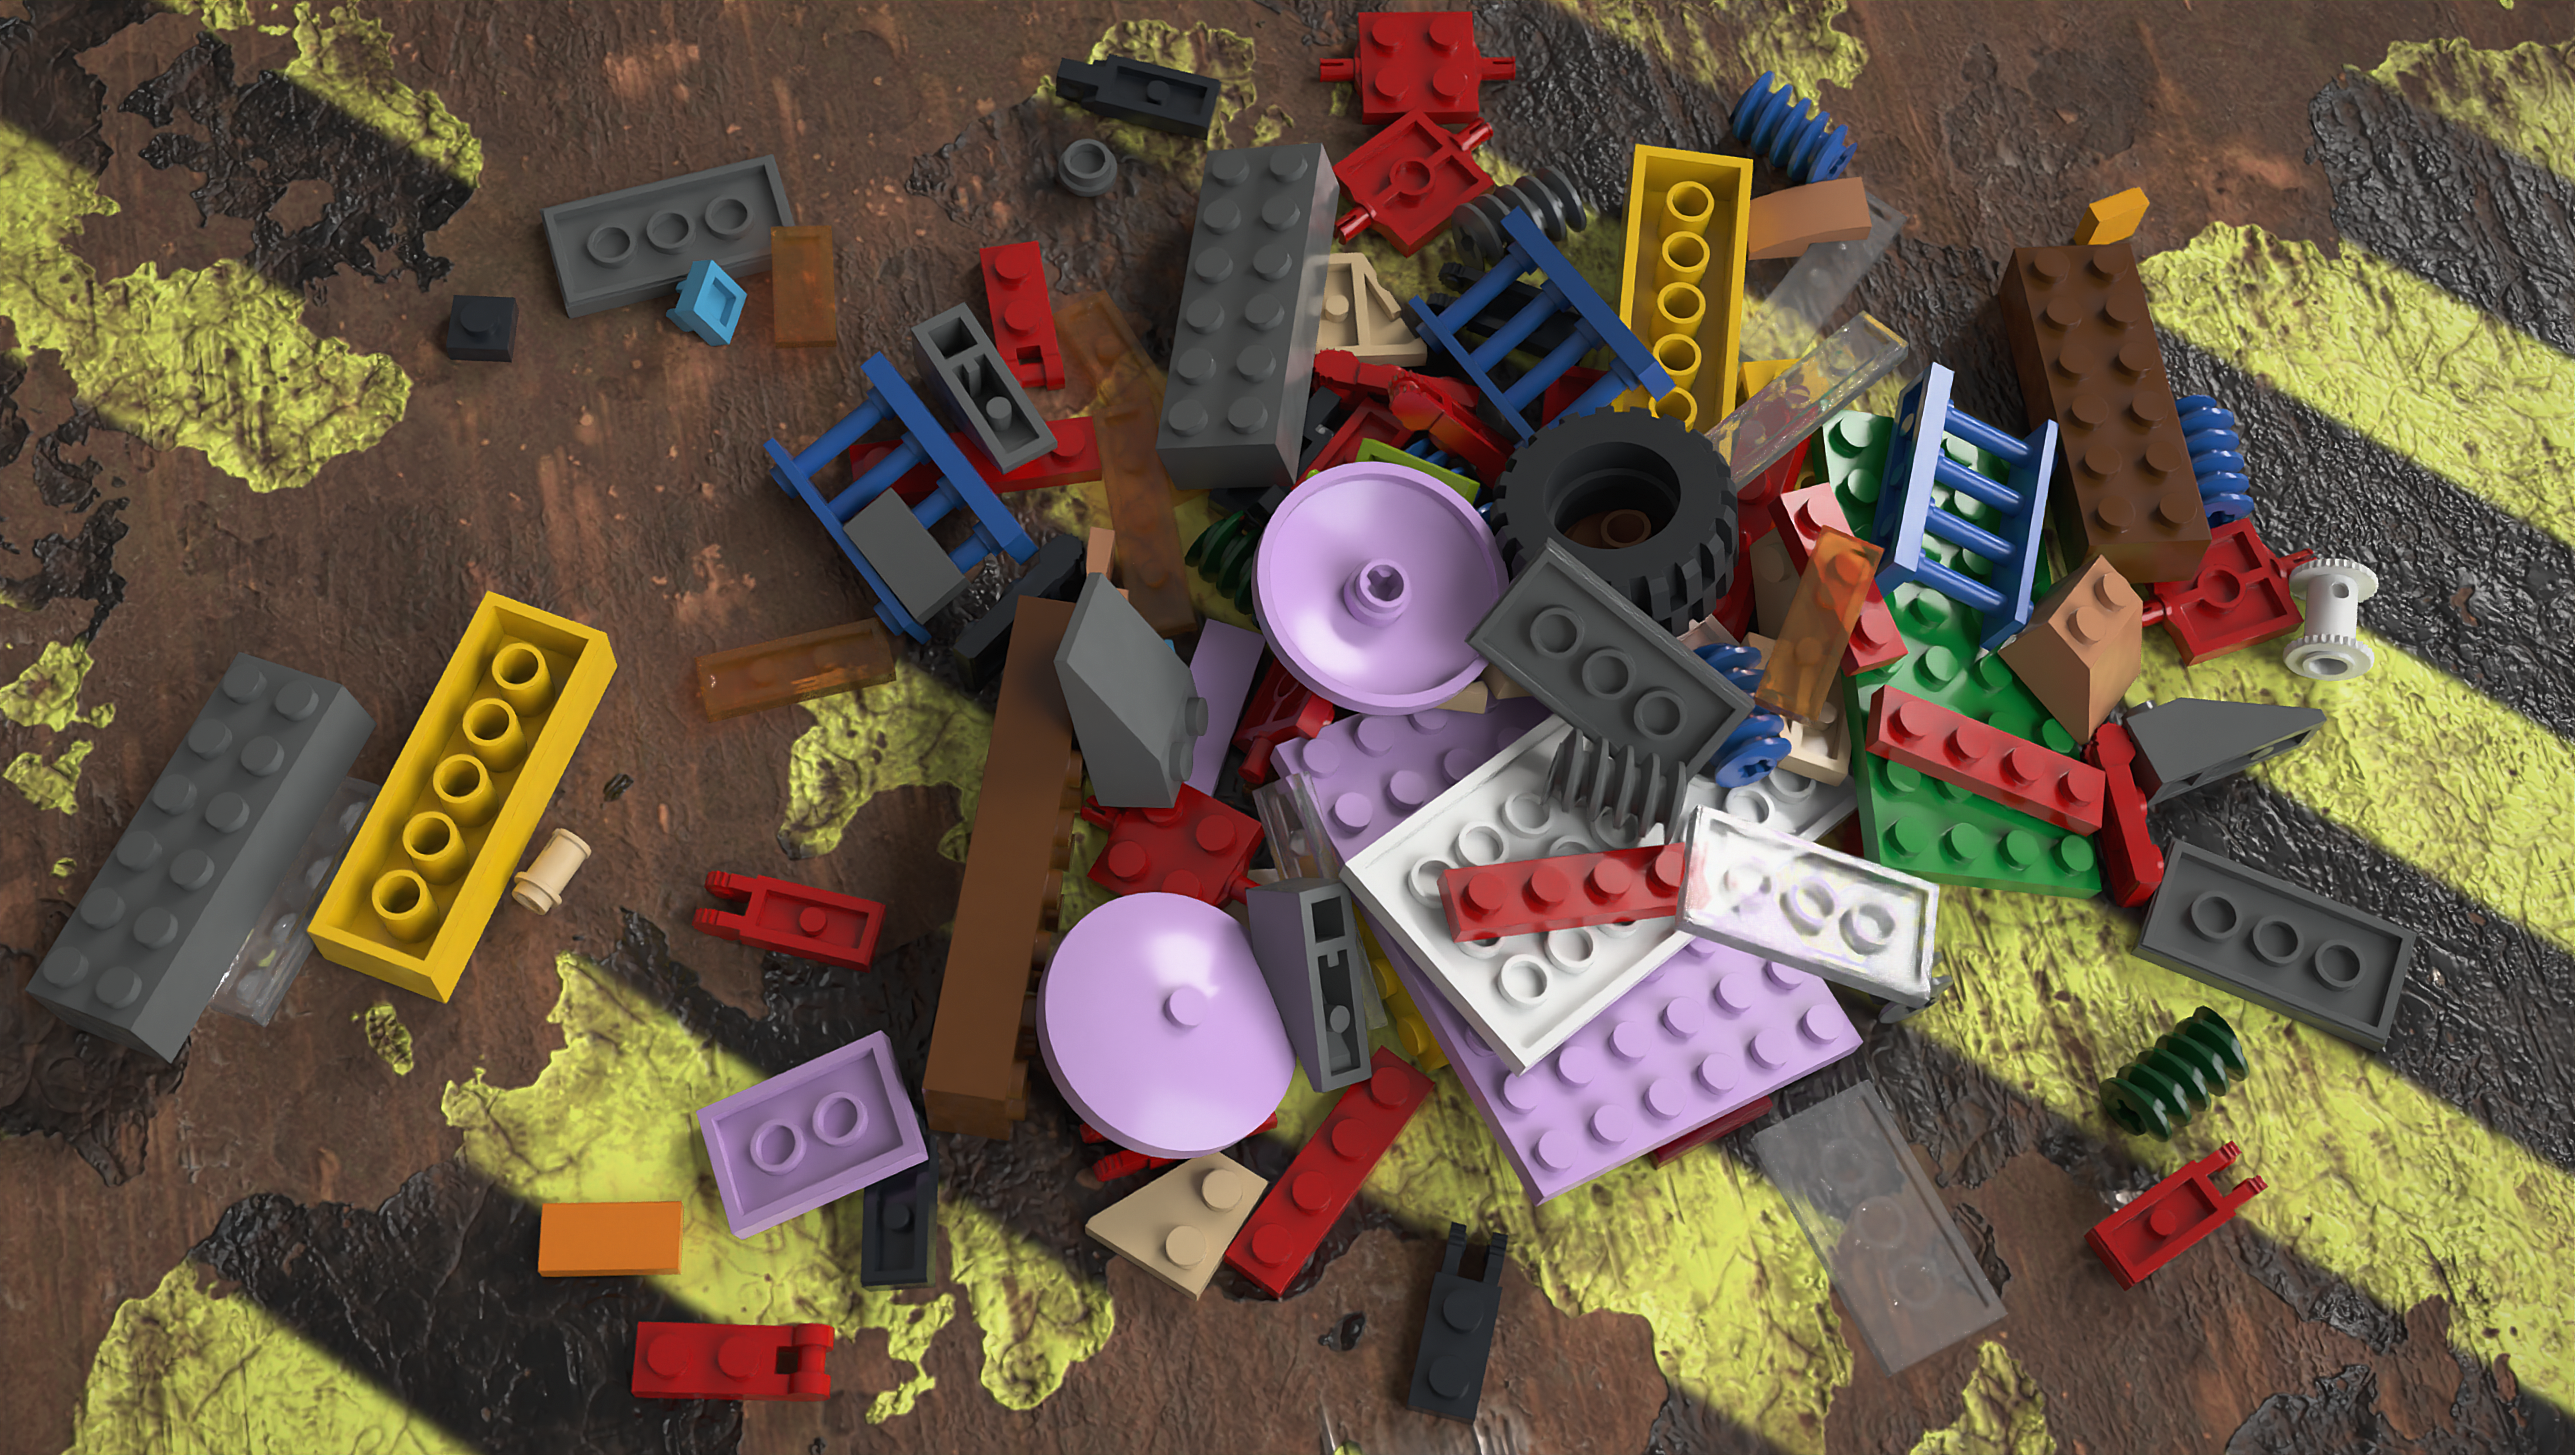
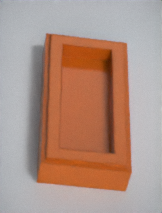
M682 1201L542 1203L538 1272L542 1277L681 1275L684 1206Z

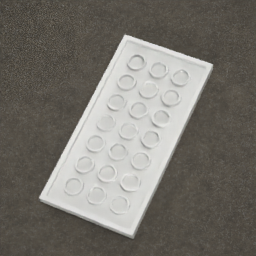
M1712 614L1700 623L1692 619L1689 622V631L1677 637L1680 642L1692 651L1713 643H1727L1740 647L1738 641ZM1555 713L1347 861L1338 876L1514 1075L1519 1078L1857 811L1858 803L1852 762L1849 760L1847 776L1838 787L1776 766L1768 776L1757 782L1737 788L1721 787L1715 782L1716 768L1708 760L1688 783L1682 812L1673 838L1669 843L1689 841L1691 843L1709 898V902L1700 913L1453 943L1436 883L1444 870L1664 844L1663 825L1656 823L1645 839L1638 837V821L1635 815H1631L1620 830L1613 829L1612 808L1607 806L1594 822L1587 820L1586 800L1580 798L1569 814L1562 812L1561 792L1557 790L1553 792L1543 806L1540 805L1544 785L1559 743H1562L1573 729L1572 726ZM1583 736V747L1587 751L1593 743Z

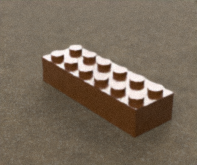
M2131 244L2014 248L1997 293L2032 432L2035 431L2048 419L2059 424L2055 451L2058 452L2059 458L2057 466L2050 477L2047 494L2067 575L2102 554L2129 584L2191 581L2212 541V535Z

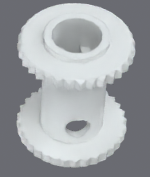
M2333 558L2313 560L2296 567L2289 575V589H2291L2290 592L2294 593V596L2306 600L2304 638H2298L2296 641H2292L2291 644H2287V647L2284 648L2283 661L2286 666L2301 676L2325 681L2348 680L2363 675L2373 666L2375 657L2374 652H2372L2371 648H2368V645L2356 639L2358 602L2369 600V597L2374 596V593L2377 592L2378 578L2376 574L2360 563Z

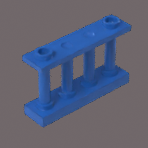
M1519 206L1500 221L1515 240L1506 248L1510 253L1441 314L1436 316L1418 295L1408 302L1423 319L1415 327L1420 336L1437 355L1447 348L1522 436V439L1514 445L1516 449L1519 446L1526 449L1529 448L1528 438L1535 433L1519 412L1593 348L1599 352L1607 345L1613 351L1616 357L1608 363L1612 369L1546 426L1550 430L1558 427L1559 419L1569 414L1578 412L1580 417L1595 414L1596 407H1606L1627 388L1633 392L1642 384L1658 402L1676 387V384L1654 356ZM1539 268L1548 278L1540 285L1543 291L1469 355L1453 334L1525 271L1531 275ZM1573 306L1582 316L1573 324L1577 330L1502 394L1485 373L1555 312L1560 310L1564 314Z
M878 351L860 366L874 384L873 387L866 391L869 397L795 458L773 437L763 446L777 463L769 470L775 481L791 499L801 494L879 596L881 601L873 608L882 621L896 636L900 635L903 631H907L923 645L932 638L930 633L913 617L842 529L846 525L845 522L916 464L921 462L925 466L931 460H934L945 475L936 481L939 488L911 511L922 525L928 529L954 507L959 511L967 505L972 508L980 519L972 527L975 533L948 554L949 558L963 575L990 553L996 557L1005 550L1021 566L1036 554L1039 549L902 375ZM898 415L909 428L901 436L904 442L832 501L828 502L810 477L884 417L891 421Z
M1932 362L1899 392L1866 563L1883 599L1902 583H1910L1916 580L1985 613L1979 647L1991 651L2011 635L2021 633L2029 623L2033 613L2034 604L2030 600L2049 481L2059 458L2058 452L2055 451L2059 424L2048 419L2022 441L1954 408V402L1949 398L1954 372ZM1943 430L2011 463L2007 487L1945 457L1944 449L1940 447ZM1933 481H1939L2002 512L1999 535L1996 536L1936 507L1935 499L1931 497ZM1924 529L1993 562L1990 586L1987 587L1925 557V549L1921 548Z

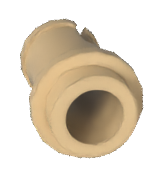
M556 828L552 833V838L527 872H518L514 877L516 887L512 891V896L522 906L539 915H545L549 908H558L562 903L559 894L583 861L590 856V847L570 831Z

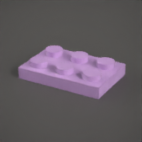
M881 1030L696 1111L731 1233L741 1240L929 1159L891 1040Z

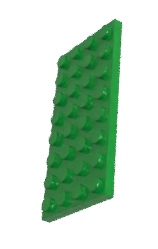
M1819 405L1815 409L1818 413V418L1810 441L1815 483L1820 485L1829 482L1866 561L1894 418ZM1943 430L1940 447L1944 449L1945 457L2007 487L2011 463ZM1933 481L1931 497L1935 499L1936 507L1996 536L1999 535L2002 512L1939 481ZM2043 527L2030 596L2034 606L2052 585ZM1924 529L1921 548L1925 549V557L1987 587L1990 586L1993 562ZM1916 580L1910 583H1902L1886 596L1884 601L1909 653L1894 664L1849 677L1845 676L1839 663L1846 719L1852 745L1851 757L1867 876L2086 900L2099 893L2102 889L2093 834L2085 837L1865 750L1871 694L1886 684L2081 762L2078 743L1997 653L2006 640L1991 651L1979 647L1985 613Z

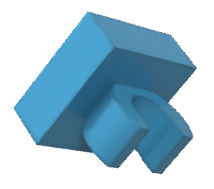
M712 259L694 261L687 279L681 281L676 286L675 290L680 294L676 309H669L666 316L682 331L689 332L694 330L710 346L729 345L747 293Z

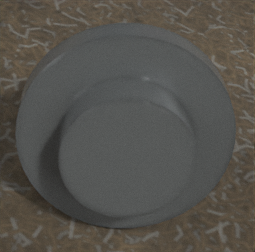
M1081 139L1072 143L1060 157L1058 175L1062 185L1071 193L1083 197L1097 196L1109 190L1114 184L1117 177V163L1113 154L1103 143L1093 139Z

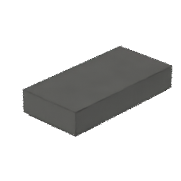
M891 487L842 528L913 617L922 625L971 584Z

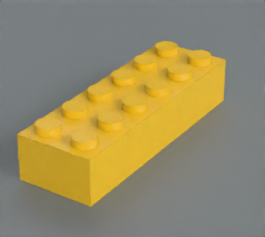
M1635 144L1624 188L1613 312L1654 356L1676 384V387L1657 402L1641 384L1633 392L1627 388L1607 406H1613L1614 412H1630V408L1633 406L1651 410L1652 417L1661 419L1664 414L1675 417L1685 422L1687 433L1692 429H1696L1713 443V451L1716 450L1721 453L1730 467L1753 159ZM1610 348L1608 363L1616 357ZM1608 364L1607 371H1610L1612 368Z
M487 590L306 930L325 959L447 1004L617 668V663L605 632Z

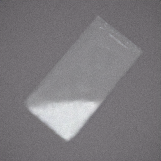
M1698 804L1689 814L1674 929L1920 1009L1930 1000L1939 885Z
M1869 1079L1754 1135L1751 1143L1886 1378L1994 1324L2008 1314Z

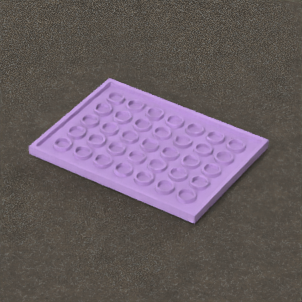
M1479 674L1473 682H1484V680ZM1487 686L1488 695L1484 714L1438 708L1392 716L1372 715L1361 712L1322 727L1316 739L1308 741L1299 736L1275 746L1269 759L1339 875L1347 861L1552 716L1554 712L1534 696L1496 699ZM1760 886L1517 1078L1350 889L1352 899L1535 1207L1854 1053L1863 1043L1861 1037L1763 886Z

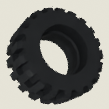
M1613 406L1596 407L1595 414L1580 417L1579 413L1575 412L1559 419V426L1552 430L1544 426L1528 438L1529 448L1526 449L1519 446L1505 462L1506 471H1503L1497 477L1492 491L1494 503L1490 507L1492 533L1503 562L1505 561L1509 584L1545 540L1550 537L1675 638L1689 631V622L1692 619L1698 623L1704 621L1717 608L1716 598L1721 599L1727 595L1734 581L1733 569L1738 566L1739 560L1736 484L1731 480V469L1724 456L1716 450L1713 451V443L1698 430L1692 429L1687 433L1685 422L1668 414H1664L1661 419L1652 417L1651 410L1647 408L1631 406L1630 412H1614ZM1613 509H1630L1645 512L1668 524L1661 532L1647 541L1620 549L1591 548L1578 544L1563 535L1571 526L1583 518Z

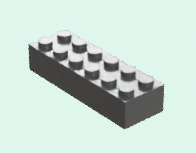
M1322 143L1211 150L1207 152L1155 450L1177 490L1270 487L1274 484L1277 486H1295L1340 191L1339 184Z
M238 652L28 983L25 991L66 1024L171 1064L377 723L342 684Z

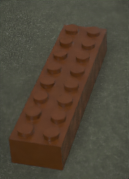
M1019 595L922 1085L929 1129L1009 1141L1012 1121H1024L1026 1117L1031 1081H1027L1029 1060H1025L1024 1056L1036 1058L1038 1052L1036 993H1038L1044 968L1051 956L1052 932L1059 933L1064 908V894H1061L1063 873H1069L1071 870L1075 847V834H1072L1075 813H1081L1086 786V775H1083L1085 760L1054 664L1055 656L1077 603Z

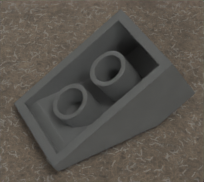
M1089 572L1055 656L1054 664L1098 805L1173 808L1182 782H1187L1191 777L1193 769L1192 752L1198 736H1204L1207 730V702L1205 698L1198 697L1192 671L1102 572Z

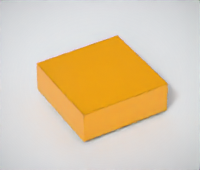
M2133 187L2089 204L2075 231L2073 239L2077 245L2110 244L2132 236L2150 202L2140 187Z

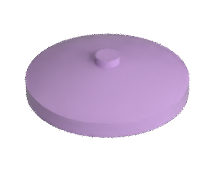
M1357 462L1333 467L1312 476L1290 492L1278 506L1262 532L1254 554L1251 573L1252 598L1258 623L1271 650L1282 665L1299 682L1320 697L1353 711L1383 716L1406 715L1434 708L1462 692L1488 665L1489 661L1464 642L1471 629L1509 585L1506 564L1502 560L1495 537L1480 514L1466 499L1454 489L1424 472L1384 462Z
M1160 892L1137 893L1109 901L1082 918L1059 942L1044 968L1039 983L1036 1000L1037 1035L1046 1067L1055 1085L1068 1104L1087 1124L1106 1138L1132 1151L1166 1159H1188L1210 1155L1226 1149L1242 1140L1266 1121L1279 1105L1291 1082L1296 1065L1297 1052L1255 960L1251 932L1233 917L1203 901L1183 895Z

